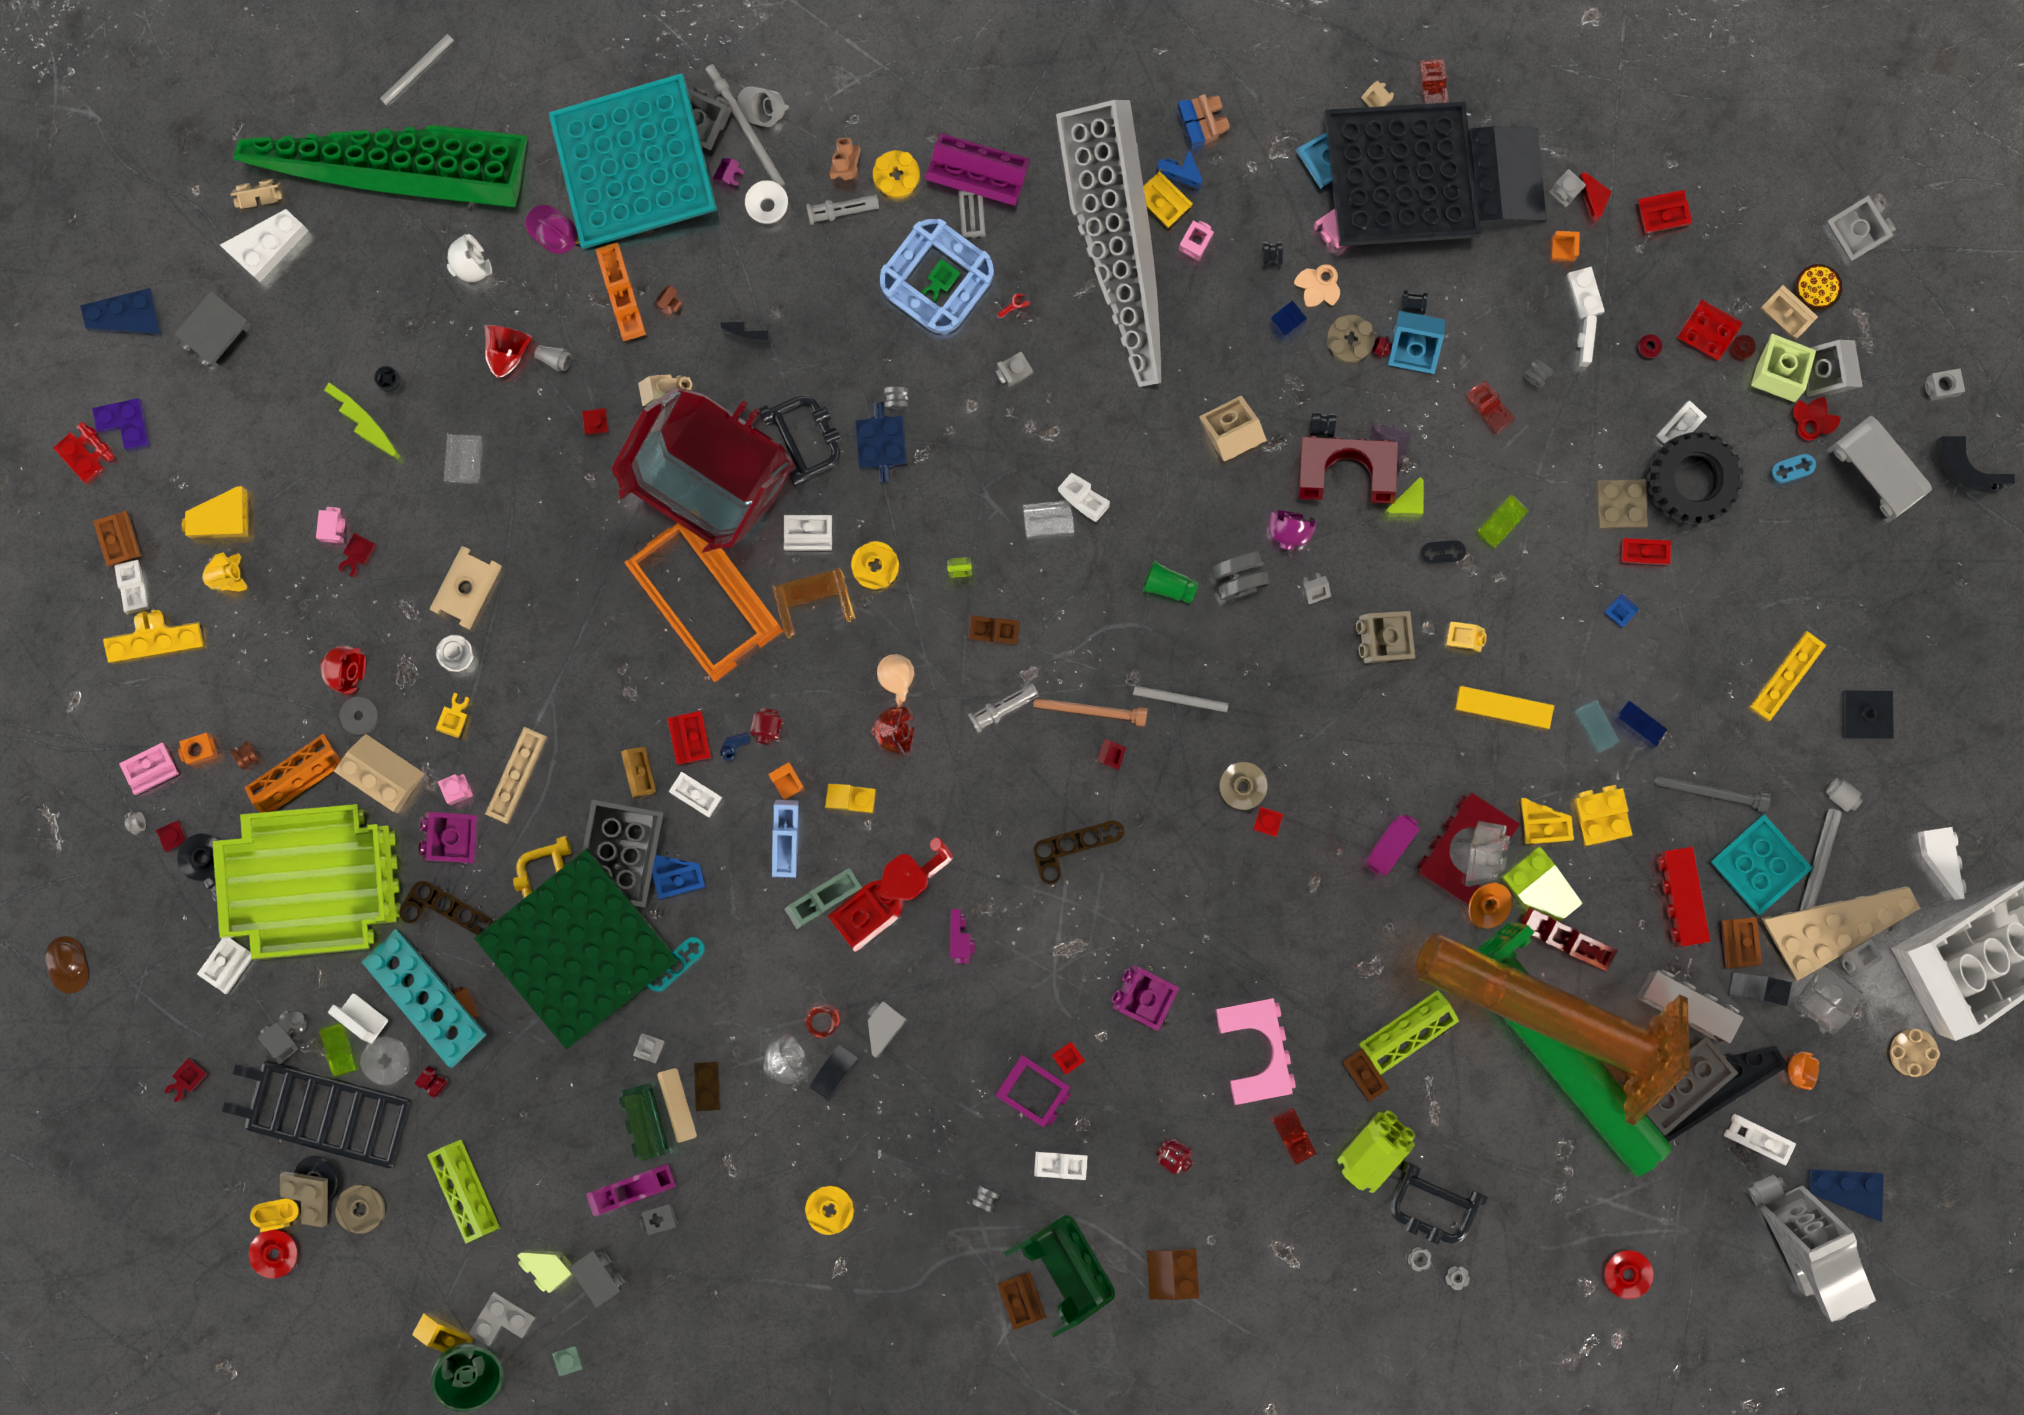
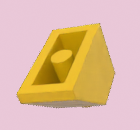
M423 1313L412 1334L427 1347L441 1352L460 1343H472L474 1339L468 1333Z

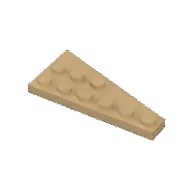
M1906 886L1866 897L1860 896L1852 900L1810 907L1793 913L1787 912L1779 916L1764 917L1762 920L1793 978L1798 981L1921 908L1911 889Z

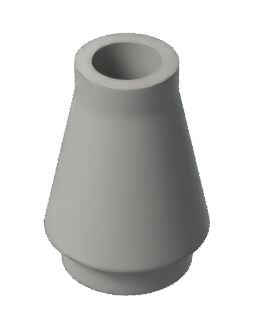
M541 345L536 348L534 354L535 359L544 362L558 372L561 370L566 371L572 359L571 353H568L566 349L544 347Z

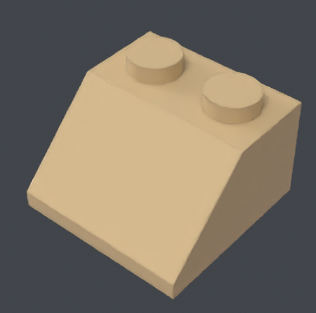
M1242 396L1199 416L1216 451L1224 462L1267 441L1258 417Z

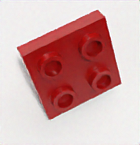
M1701 299L1677 338L1719 361L1743 322Z

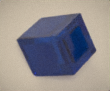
M1292 300L1275 313L1271 320L1282 333L1281 338L1285 340L1306 323L1307 318Z

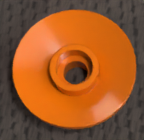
M1496 882L1487 883L1478 888L1469 903V916L1472 922L1484 929L1494 928L1504 922L1512 907L1510 891L1504 885Z

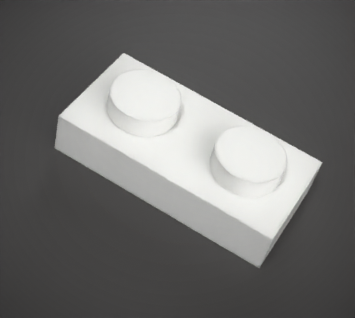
M1592 267L1568 273L1567 276L1580 319H1584L1588 315L1603 314L1605 311Z
M1689 400L1656 437L1665 443L1676 436L1693 432L1707 416Z
M683 772L680 773L669 790L671 794L709 818L722 800L721 796Z

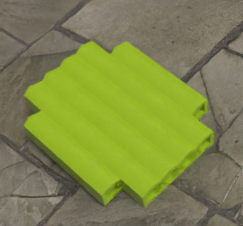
M358 804L240 814L242 838L213 841L219 935L222 939L249 936L252 960L370 949V944L374 943L373 929L368 928V925L397 923V917H400L401 904L400 902L396 903L395 893H399V880L394 879L393 869H398L397 856L392 855L391 846L396 845L395 831H390L389 826H378L377 824L361 828L360 824H365L364 810H359Z

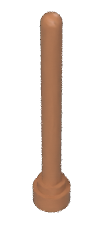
M1039 698L1033 701V706L1036 708L1131 720V723H1136V726L1145 727L1148 708L1145 707L1133 708V711Z

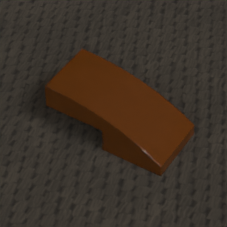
M971 615L969 616L967 640L1017 645L1020 621Z

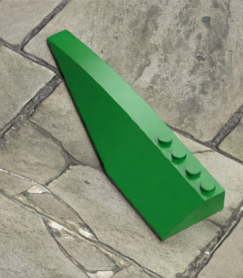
M429 125L426 126V129L415 130V127H404V131H391L390 128L381 129V131L376 133H369L368 130L330 132L328 136L317 137L316 133L307 134L305 138H293L292 135H287L277 140H271L270 137L245 138L238 140L233 159L290 175L354 188L515 207L521 186L527 136Z

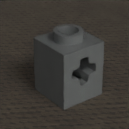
M672 1203L641 1212L642 1217L639 1218L641 1229L643 1232L647 1231L648 1236L678 1227ZM655 1213H657L658 1217H663L659 1227L657 1223H652Z

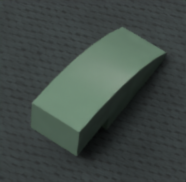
M848 868L791 903L784 910L796 929H799L841 903L862 887L851 869Z

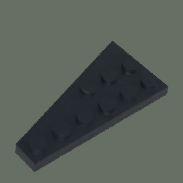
M1770 1046L1725 1057L1738 1074L1667 1133L1664 1137L1668 1142L1787 1068L1788 1064L1777 1047ZM1660 1073L1626 1082L1634 1095H1636Z

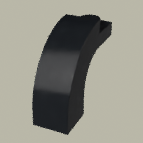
M1942 436L1936 440V452L1940 468L1946 478L1958 489L1971 495L1987 496L1991 493V487L1993 491H2005L2007 487L2015 484V474H1986L1975 469L1967 457L1966 436Z

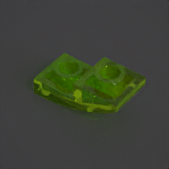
M1511 494L1495 509L1494 514L1477 532L1495 548L1525 516L1528 509Z
M338 1022L320 1028L319 1033L326 1050V1058L333 1077L357 1070L345 1026Z

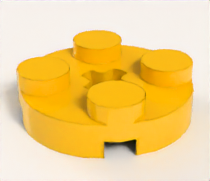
M894 150L884 153L877 158L873 168V180L876 188L887 195V197L893 199L909 196L920 181L918 163L908 152ZM893 169L903 172V175L899 177L900 180L890 177Z
M873 541L864 544L855 551L851 561V568L854 578L860 585L868 589L878 590L887 588L896 579L899 572V562L897 555L889 545ZM875 559H878L882 568L872 572V568L868 566L869 562H874Z
M821 1187L813 1192L806 1202L805 1212L807 1220L811 1227L821 1234L831 1235L839 1233L847 1228L852 1221L854 1215L853 1201L848 1193L839 1187ZM832 1203L837 1212L835 1215L831 1214L827 1217L823 1207L824 1205L829 1206Z

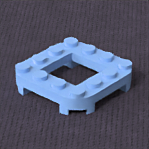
M928 219L922 222L919 221L913 226V230L888 263L884 264L880 272V286L883 294L889 301L928 330L935 333L948 334L959 327L991 285L994 276L993 263L987 252L980 250L946 225L945 221L941 219ZM932 245L969 272L943 307H939L905 282Z

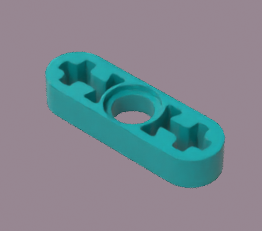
M695 937L685 940L673 951L681 959L682 968L676 972L670 968L666 970L673 977L669 979L668 975H666L661 980L663 983L661 987L659 985L653 986V982L647 986L653 991H663L704 954L705 945L702 940ZM690 942L693 944L699 943L700 946L697 948L699 953L688 955L687 957L691 961L687 963L684 956L678 952L682 950L683 953H686L690 949L688 946Z

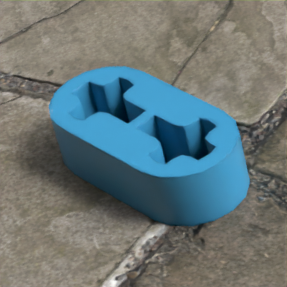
M1808 454L1780 461L1771 468L1770 477L1777 484H1785L1806 477L1814 472L1816 461ZM1802 459L1805 463L1809 462L1810 464L1806 472L1804 468L1798 470L1795 468V466L1802 463ZM1779 467L1782 470L1790 468L1791 472L1784 475L1785 479L1781 475L1777 476L1776 472L1779 470Z

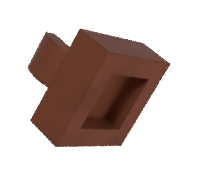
M666 285L653 305L659 310H665L668 306L673 311H678L682 305L680 301L674 298L678 290L671 285Z

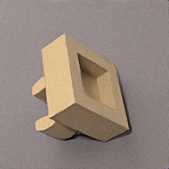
M1376 81L1361 98L1369 107L1387 106L1393 99L1394 93L1391 92L1389 94L1384 88L1386 84H1380L1379 81Z

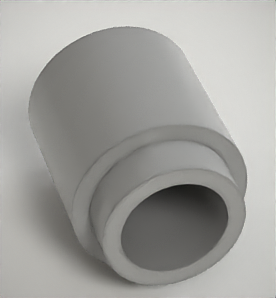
M1838 777L1832 781L1825 791L1829 795L1828 798L1846 812L1850 809L1855 811L1863 801L1860 798L1862 795L1860 791L1844 779L1840 780Z
M1774 1174L1754 1183L1753 1187L1748 1189L1756 1206L1761 1204L1765 1206L1785 1197L1784 1191L1787 1190L1781 1177L1777 1178Z

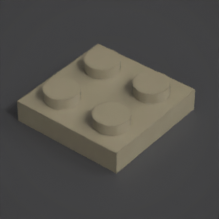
M1646 479L1597 481L1599 529L1648 527Z

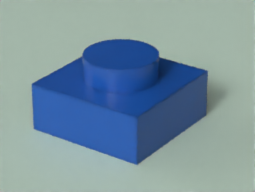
M1621 593L1606 609L1605 613L1621 627H1624L1638 612L1639 608Z

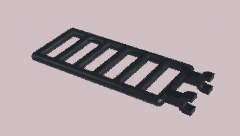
M268 1060L263 1062L261 1070L243 1065H235L233 1074L257 1080L250 1108L224 1102L222 1112L247 1118L245 1123L246 1130L388 1169L394 1166L411 1107L410 1099ZM272 1071L283 1074L284 1078L270 1126L256 1123L269 1074ZM293 1078H298L308 1082L292 1133L281 1130L279 1127ZM320 1084L331 1087L317 1138L314 1139L302 1134L316 1085ZM342 1090L353 1093L354 1096L340 1145L326 1142L339 1092ZM364 1096L377 1100L362 1152L349 1148ZM386 1103L401 1107L386 1158L372 1153Z

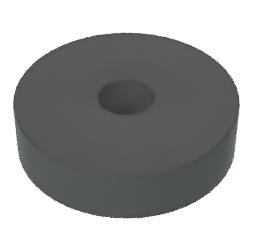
M350 698L340 709V723L351 734H368L378 724V708L367 698ZM362 712L363 718L356 720V713Z

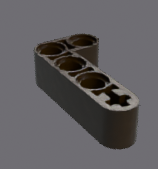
M1113 820L1038 841L1034 845L1033 854L1041 881L1047 885H1054L1060 880L1059 858L1119 842L1124 835L1123 825ZM1112 825H1114L1115 829L1120 830L1117 833V838L1107 835L1104 836L1106 841L1101 842L1099 828H1103V833L1108 832ZM1094 832L1097 836L1096 843L1092 845L1086 844L1083 839L1084 834ZM1070 838L1073 840L1074 848L1070 851L1063 850L1060 846L1062 839ZM1042 844L1048 845L1051 849V853L1047 857H1040L1037 853V848ZM1048 867H1052L1057 871V877L1052 881L1045 879L1043 875L1044 870Z
M419 881L413 885L399 911V915L404 922L417 924L423 920L430 908L476 935L484 930L483 927L475 924L477 920L481 923H489V925L496 921L494 918L426 881ZM426 885L430 893L427 898L422 899L419 896V889ZM447 897L450 900V907L443 911L439 903L442 898ZM414 906L418 914L416 918L410 920L407 917V910ZM464 909H468L471 912V919L468 922H463L460 919V914Z

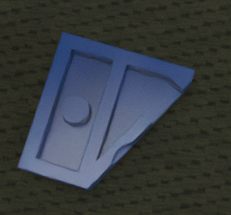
M655 855L652 875L659 900L706 887L699 863Z

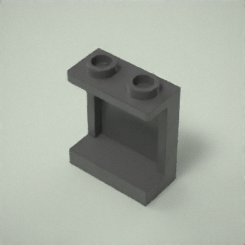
M210 291L174 335L180 339L177 343L189 352L193 349L198 354L195 358L207 367L210 363L213 367H216L218 365L216 363L217 359L242 330L247 332L252 324Z

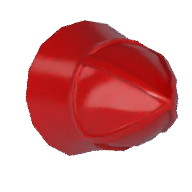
M484 325L485 359L491 372L497 378L509 374L518 365L527 345L533 337L512 328Z

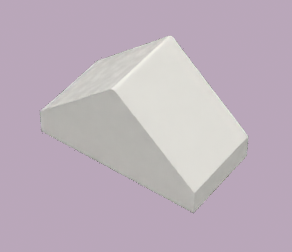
M2024 880L1998 891L1891 947L1936 1034L1957 1041L1981 1031L2024 1000Z

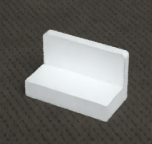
M352 994L342 1008L333 1005L328 1011L331 1016L359 1038L371 1044L388 1022L385 1016L356 994Z

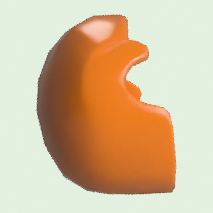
M1801 1051L1791 1058L1788 1064V1077L1794 1086L1811 1090L1815 1086L1818 1078L1819 1062L1818 1059L1811 1057L1813 1053Z

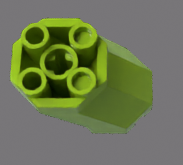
M1388 1110L1385 1113L1378 1112L1337 1159L1339 1165L1341 1163L1344 1165L1342 1170L1344 1177L1359 1190L1364 1191L1366 1188H1370L1369 1192L1374 1193L1411 1152L1415 1145L1413 1141L1415 1134L1412 1129L1404 1126L1393 1112Z

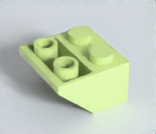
M526 1250L518 1255L520 1259L519 1265L526 1273L531 1271L537 1278L534 1280L535 1284L543 1292L547 1290L550 1293L556 1290L573 1275L569 1269L572 1264L562 1252Z

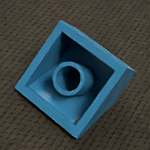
M1399 311L1388 365L1435 374L1445 335L1446 320Z

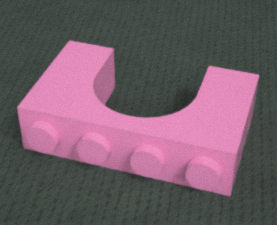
M1272 998L1216 1009L1220 1033L1246 1028L1256 1029L1269 1039L1272 1046L1271 1062L1262 1073L1230 1081L1234 1105L1293 1094L1292 1088H1296L1293 1074L1288 1073L1287 1065L1291 1064L1288 1050H1284L1282 1041L1286 1040L1283 1026L1279 1027L1277 1018L1281 1017L1279 1003H1274Z

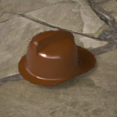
M63 936L54 939L48 945L45 952L50 979L59 991L75 993L86 985L89 977L83 949L74 938Z

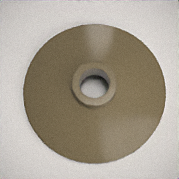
M1239 762L1231 765L1224 771L1219 787L1221 796L1228 805L1235 809L1248 810L1258 806L1263 801L1267 793L1268 784L1265 774L1259 767L1252 763ZM1245 782L1247 790L1241 791L1238 787L1239 783Z

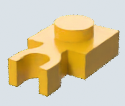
M454 693L452 708L444 706L436 726V731L459 738L467 719V714L462 713V710L467 707L469 698L465 697L464 703L458 704L456 703L458 694Z

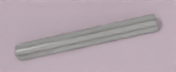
M1830 808L1828 810L1800 911L1816 906L1842 812L1837 809Z

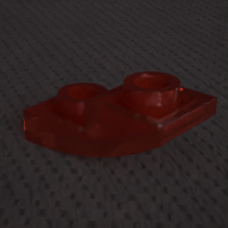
M1294 1108L1272 1118L1295 1165L1317 1155Z

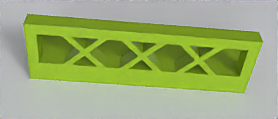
M1437 990L1362 1041L1359 1045L1381 1075L1458 1023L1459 1020L1450 1003ZM1449 1013L1450 1018L1439 1023L1440 1017ZM1429 1028L1425 1035L1419 1036L1421 1030ZM1409 1041L1406 1048L1399 1050L1402 1043ZM1385 1055H1389L1388 1060L1379 1065L1377 1060Z
M462 1140L428 1154L429 1161L465 1243L499 1229V1224ZM440 1154L444 1161V1167L440 1164L437 1157ZM449 1179L452 1180L454 1189L450 1187ZM458 1201L462 1203L464 1207L463 1211L460 1210ZM468 1223L471 1224L475 1232L474 1235H471L470 1230L468 1228Z

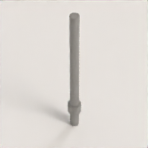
M714 64L706 67V71L714 83L713 87L717 94H721L722 98L728 101L727 106L732 108L733 116L772 181L783 187L785 182L730 93V86L727 81L721 78Z

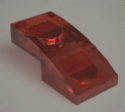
M1444 58L1420 61L1424 104L1448 103Z
M1486 380L1467 393L1476 410L1496 435L1515 421V417L1501 402L1500 396Z

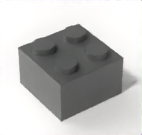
M599 1248L593 1250L569 1267L595 1308L624 1290L625 1286L623 1284L626 1282L620 1271H614L611 1267L612 1259L605 1250L601 1251Z

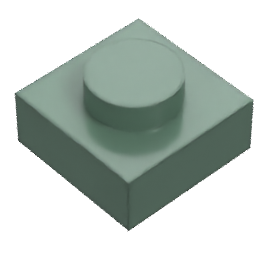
M577 1345L552 1353L559 1377L583 1369Z

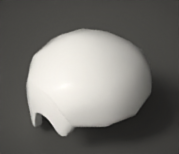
M449 635L443 638L436 648L439 664L448 671L460 672L468 668L474 657L471 644L460 635Z

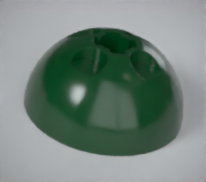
M460 1343L445 1350L433 1366L430 1381L432 1393L438 1403L449 1410L469 1412L480 1409L490 1403L501 1389L503 1383L502 1365L491 1350L480 1344Z

